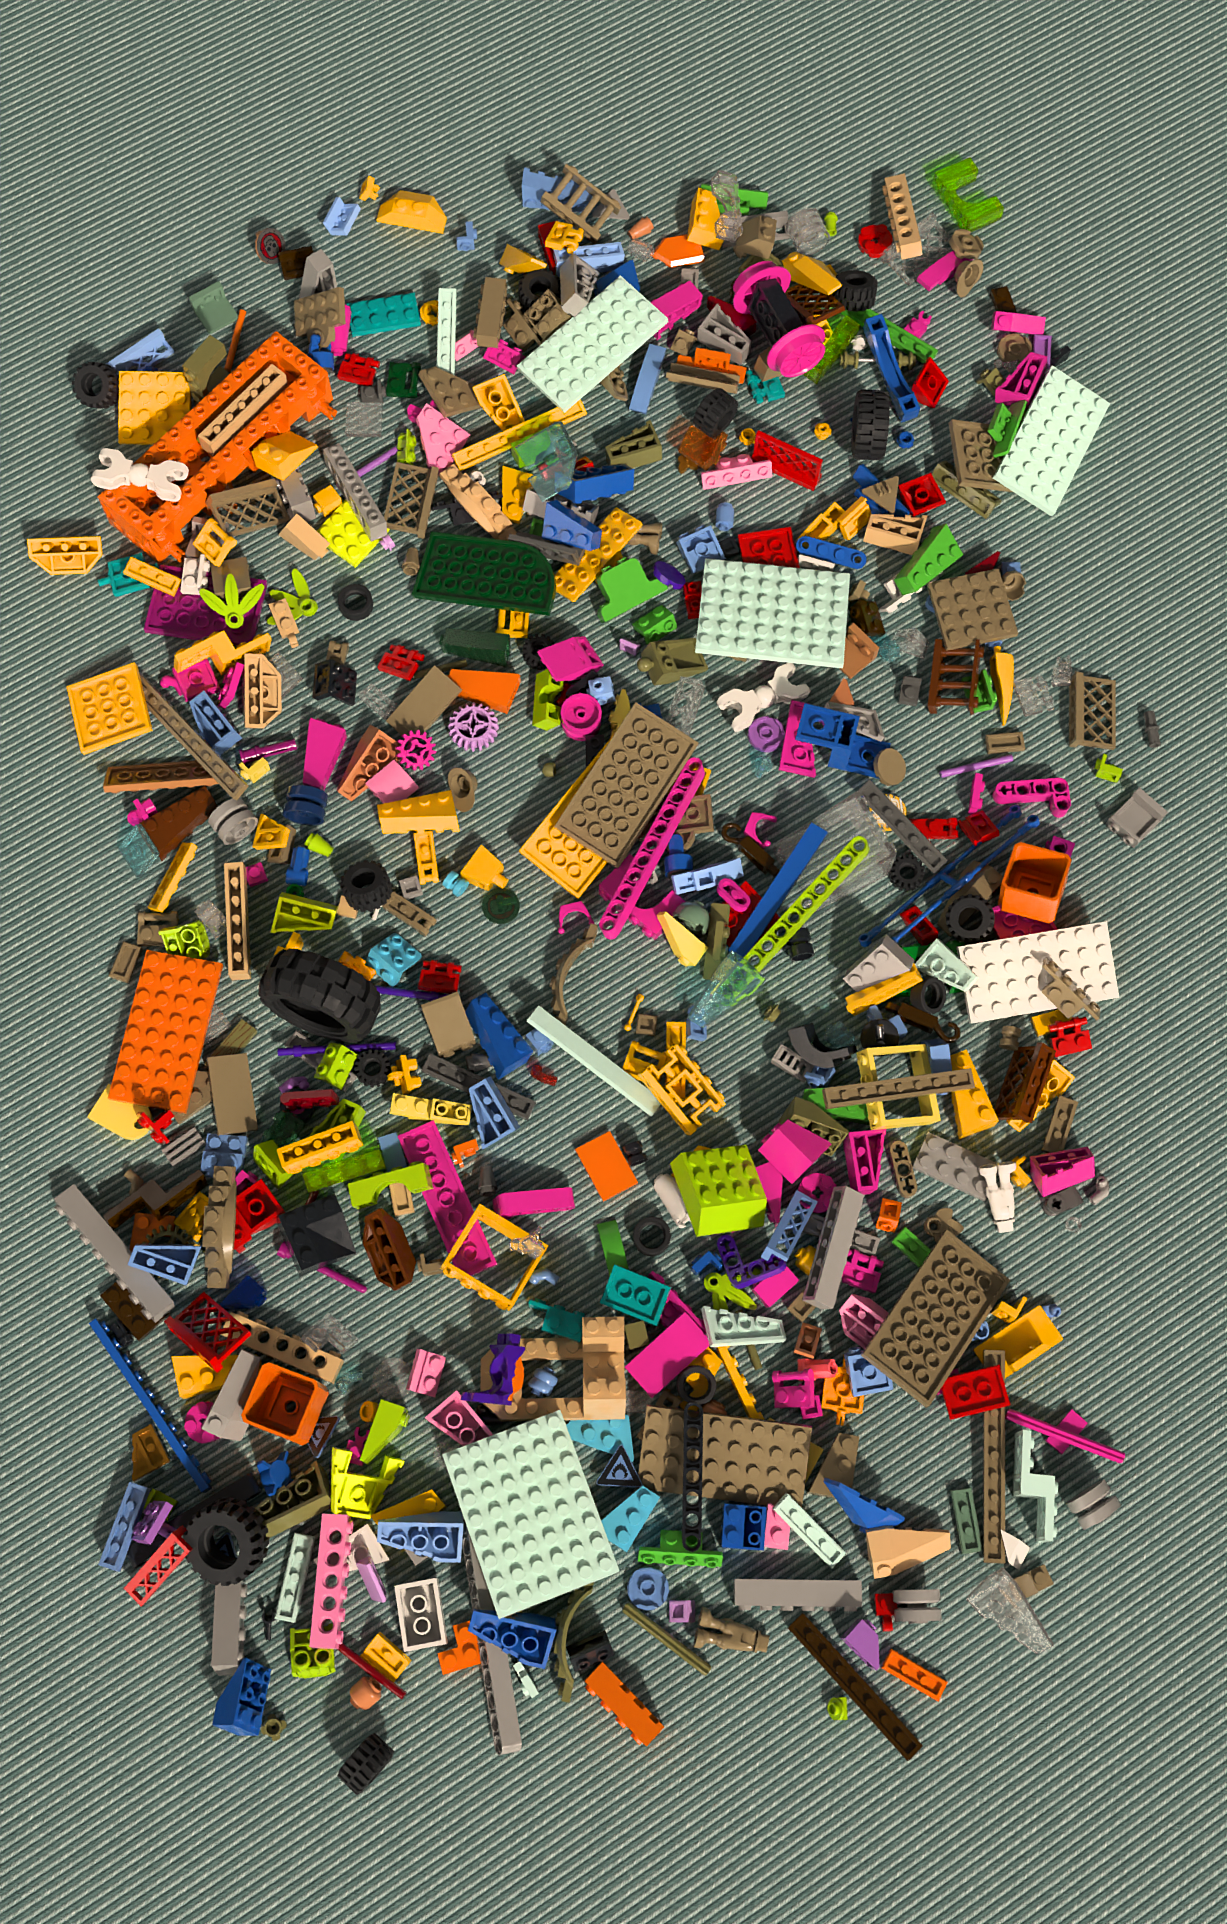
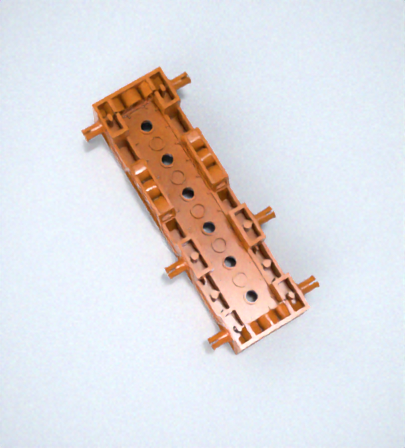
M277 331L274 332L133 463V465L142 463L149 468L150 464L158 465L167 460L184 463L188 467L189 473L187 478L183 480L185 483L179 486L182 493L180 500L176 502L162 500L155 491L149 490L147 485L138 487L130 483V486L122 485L112 490L105 489L98 496V499L109 523L158 564L170 554L178 562H183L181 557L183 559L186 558L185 552L178 547L185 541L181 529L201 510L209 516L213 514L211 508L208 509L205 503L210 494L234 489L232 481L246 467L254 473L259 469L255 465L251 452L265 439L289 432L290 426L300 416L308 422L320 412L328 417L329 420L336 416L337 410L329 405L333 400L328 372ZM271 364L284 372L288 387L214 457L201 447V444L197 441L198 435ZM205 456L210 457V460L207 462L201 461ZM174 480L171 483L176 484L179 480ZM235 503L232 508L237 510L238 505ZM153 504L159 505L156 510H151L150 507Z

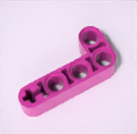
M1063 778L1000 782L992 794V798L997 804L1049 801L1051 814L1057 818L1064 817L1071 806L1069 786ZM1054 787H1059L1061 791L1055 790ZM1036 788H1040L1043 793L1037 792ZM1017 790H1023L1025 794H1020ZM1057 804H1061L1064 809H1060Z
M571 1187L499 1194L492 1200L494 1212L506 1220L513 1218L515 1215L567 1211L575 1208L573 1189Z

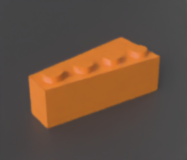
M603 1661L584 1680L587 1683L585 1686L586 1690L593 1697L597 1694L602 1699L600 1704L608 1713L612 1710L617 1715L615 1720L623 1728L627 1726L633 1732L630 1736L639 1745L643 1743L647 1747L664 1728V1725Z

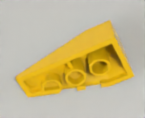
M509 244L506 245L499 263L504 266L503 270L511 274L514 271L521 274L543 269L547 266L538 257Z
M1054 1059L1033 1120L1042 1108L1046 1109L1050 1106L1049 1102L1056 1096H1061L1075 1078ZM1023 1120L1006 1121L1018 1132L1029 1124Z

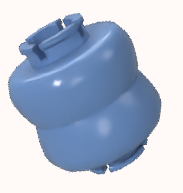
M545 1366L543 1369L536 1368L533 1377L528 1382V1386L532 1388L531 1393L540 1398L543 1395L550 1396L553 1387L558 1382V1378L554 1376L556 1372Z

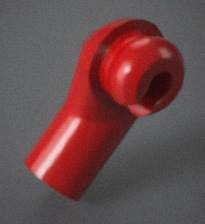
M568 681L563 682L561 697L555 702L559 707H562L567 699L566 692L571 686Z

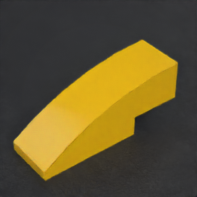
M834 502L796 540L803 536H808L825 541L839 528L840 522L837 521V518L845 510ZM803 542V543H802V546H803L805 549H807L808 546H809L808 543H807V542Z

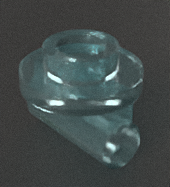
M758 756L755 759L754 766L757 769L755 776L761 778L763 773L769 772L772 769L773 762L769 757Z

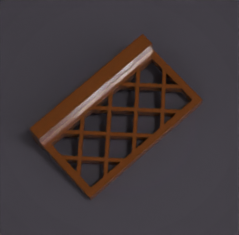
M797 284L785 292L804 326L816 325L845 311L844 305L831 294L826 295L814 289L806 288V286Z
M1040 1042L1036 1046L1018 1047V1050L1014 1051L994 1108L998 1120H1023L1026 1123H1032L1056 1053L1054 1049ZM1024 1053V1056L1019 1060L1020 1054ZM1028 1062V1064L1022 1069L1021 1066ZM1018 1070V1074L1013 1078L1014 1073ZM1021 1079L1022 1082L1016 1087L1015 1084ZM1012 1088V1092L1007 1095V1092ZM1015 1097L1016 1100L1010 1105L1009 1102ZM1006 1106V1109L1001 1113L1002 1108Z

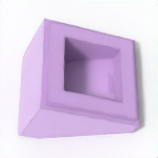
M620 638L619 649L632 655H636L641 646L640 643L627 638Z
M669 1600V1622H695V1601Z

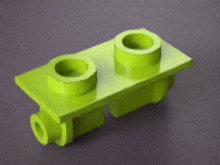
M409 429L406 430V433H400L398 436L397 449L403 451L397 452V462L414 466L416 460L414 453L416 437L412 435Z

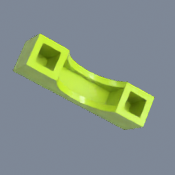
M421 1161L410 1163L409 1167H394L388 1173L376 1172L370 1178L359 1177L353 1179L352 1183H348L352 1207L362 1209L376 1205L382 1190L394 1183L404 1184L414 1194L433 1189L429 1166Z

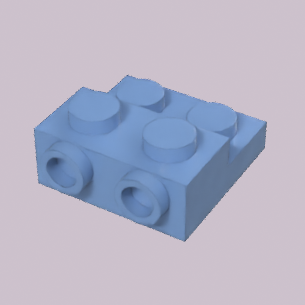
M702 525L694 529L695 533L690 535L689 532L679 536V540L676 542L692 574L704 569L705 558L726 559L711 525L708 527Z
M207 1133L200 1171L206 1177L213 1178L214 1166L236 1167V1178L240 1171L244 1170L247 1136H218L217 1134Z
M852 1347L848 1349L849 1352L844 1353L846 1372L849 1375L853 1397L893 1390L892 1380L861 1356L865 1349L861 1350L860 1347Z

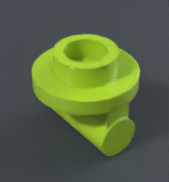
M847 1697L830 1699L827 1710L833 1720H848Z

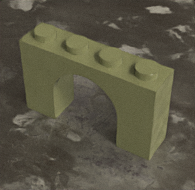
M211 335L205 339L182 365L195 406L230 374L220 366L212 373L214 368L227 355L224 344Z

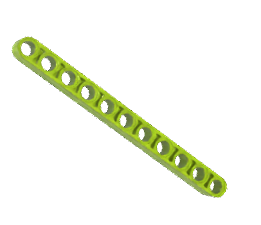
M854 837L722 980L718 989L724 998L728 1000L735 999L867 856L870 848L864 837ZM858 843L865 844L862 850L855 849ZM846 857L852 858L848 865L842 864L843 859ZM838 872L837 878H829L830 873ZM819 886L825 887L824 892L820 894L816 893V889ZM806 900H811V906L804 908L803 903ZM792 915H799V919L796 922H790ZM779 929H785L786 932L783 936H777ZM772 943L771 950L764 951L765 944ZM759 957L758 964L751 965L752 958ZM741 971H745L746 977L739 980L738 974ZM732 985L733 991L730 994H725V988Z

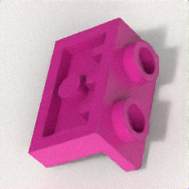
M500 339L498 348L488 347L483 358L515 375L517 365L526 357L522 355V350L515 346L511 349L507 347V342Z

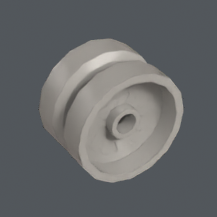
M232 798L222 803L212 812L208 823L215 832H218L219 838L225 845H231L247 837L257 826L258 819L252 811L248 810V806L242 798L238 800Z
M1105 1479L1088 1487L1066 1503L1072 1513L1086 1510L1077 1519L1083 1530L1102 1522L1122 1505L1114 1495L1102 1500L1111 1489Z
M940 1589L893 1590V1602L897 1604L907 1603V1608H897L894 1610L895 1622L908 1621V1624L942 1621L941 1609L927 1606V1603H938L941 1601Z

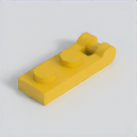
M433 832L414 833L420 885L431 881L438 883L439 876ZM432 869V874L425 875L424 870Z

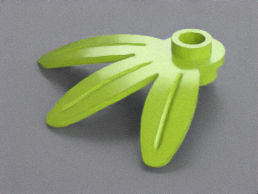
M294 568L292 570V579L300 598L278 590H271L269 594L276 601L286 598L289 607L294 608L291 609L294 620L302 615L307 617L314 615L317 612L318 604L315 600L310 599V591L305 578L298 569ZM273 616L267 619V624L276 625Z
M232 574L227 575L225 582L227 605L219 597L206 589H200L199 593L211 609L225 616V622L230 628L236 629L241 627L244 622L243 614L247 613L260 599L264 585L259 584L252 588L244 596L240 604H238L237 584ZM232 616H236L238 618V621L236 623H233L231 621Z
M754 1268L752 1273L754 1275L761 1274V1271L759 1269ZM712 1272L704 1278V1287L712 1293L714 1310H728L724 1296L743 1308L757 1309L755 1302L746 1293L731 1286L727 1273L721 1276L716 1272ZM740 1275L737 1276L738 1282L741 1281ZM716 1279L718 1283L713 1286L710 1284V1281Z

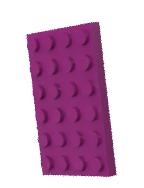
M159 565L160 570L182 579L183 568ZM206 572L208 586L204 589L214 594L212 573ZM250 578L252 588L263 584L264 590L258 602L247 613L243 614L244 622L242 626L236 629L230 628L225 622V616L211 609L204 602L201 595L182 594L180 591L181 584L174 597L154 588L144 631L150 634L201 640L203 637L209 636L216 631L221 632L224 630L233 646H238L243 642L249 643L256 636L268 584L267 580ZM232 616L231 621L233 623H236L238 621V618L236 616Z

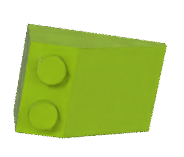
M381 1399L360 1461L369 1464L401 1432L402 1428L407 1426L410 1415H408V1410L405 1407Z

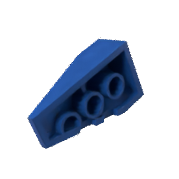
M824 1478L823 1482L852 1523L860 1527V1532L866 1534L865 1529L881 1526L895 1527L904 1521L905 1517L892 1509L877 1504L876 1501L860 1495L859 1492L840 1482Z
M473 1609L468 1631L484 1641L498 1646L504 1653H509L518 1658V1661L524 1665L545 1669L556 1633L555 1618L521 1612H516L499 1619L495 1610Z

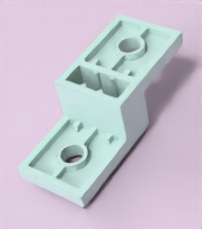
M1022 1430L1015 1433L1013 1497L1037 1499L1036 1542H1051L1057 1534V1526L1054 1524V1516L1057 1515V1503H1054V1497L1058 1492V1482L1055 1481V1476L1030 1474V1470H1033L1034 1465L1033 1457H1030L1031 1449L1034 1448V1436H1031V1431Z

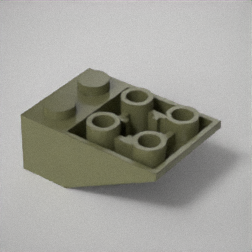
M796 1096L779 1119L781 1125L790 1120L829 1141L832 1145L823 1154L831 1157L849 1133L847 1129L813 1102Z

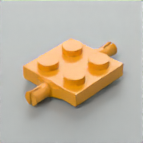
M844 1357L843 1365L838 1367V1373H836L835 1377L824 1378L821 1408L837 1412L835 1425L844 1426L845 1414H862L864 1395L853 1397L851 1394L849 1375L846 1372Z

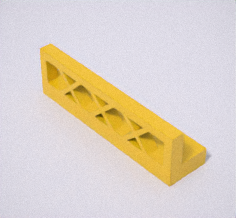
M913 963L910 971L847 996L845 1000L848 1004L846 1006L848 1012L856 1016L868 1010L869 1007L877 1005L922 982L923 979L915 963Z

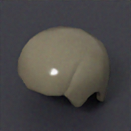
M1015 570L1004 573L1001 578L1008 600H1018L1025 593V578L1020 572Z

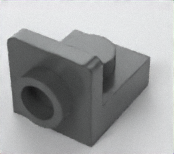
M377 380L378 385L361 386L362 406L383 404V397H386V388L382 386L381 380Z
M916 676L903 677L898 704L917 706L922 679Z

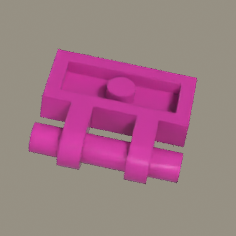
M849 1249L847 1257H850V1262H847L844 1267L842 1283L873 1294L876 1293L881 1273L874 1271V1268H882L884 1261L877 1259V1256L862 1254L860 1250ZM857 1262L867 1263V1268L857 1265Z

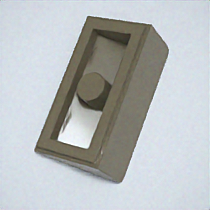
M283 825L290 830L287 845L283 848L269 849L267 862L291 864L296 836L295 828Z

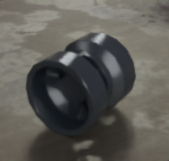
M635 1141L623 1147L624 1153L629 1157L627 1161L630 1167L642 1164L648 1160L646 1154L642 1152L643 1145L641 1141Z

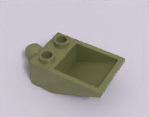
M696 638L650 642L641 653L642 658L637 662V668L641 672L648 671L653 685L670 684L708 670L702 653H695Z

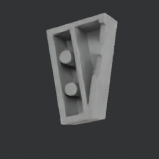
M320 249L306 257L299 299L336 288L337 282L333 263L323 250Z
M716 304L699 326L697 341L714 351H723L731 354L730 360L741 366L750 355L752 341L738 326L734 325L731 318L725 315L721 307Z

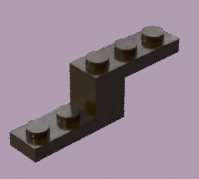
M200 1170L190 1174L168 1193H165L152 1179L148 1183L143 1184L136 1192L127 1196L117 1206L109 1209L103 1217L107 1224L115 1230L141 1209L147 1207L160 1221L208 1184Z

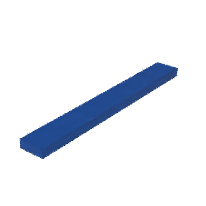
M811 822L728 949L730 953L743 959L755 946L828 835L827 831Z

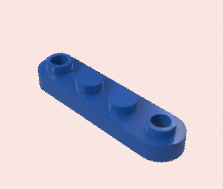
M803 536L796 542V550L802 555L853 569H860L866 564V555L859 550L808 536ZM803 542L808 543L809 546L807 549H804L802 547ZM856 556L860 557L861 559L859 563H856L854 561V558Z

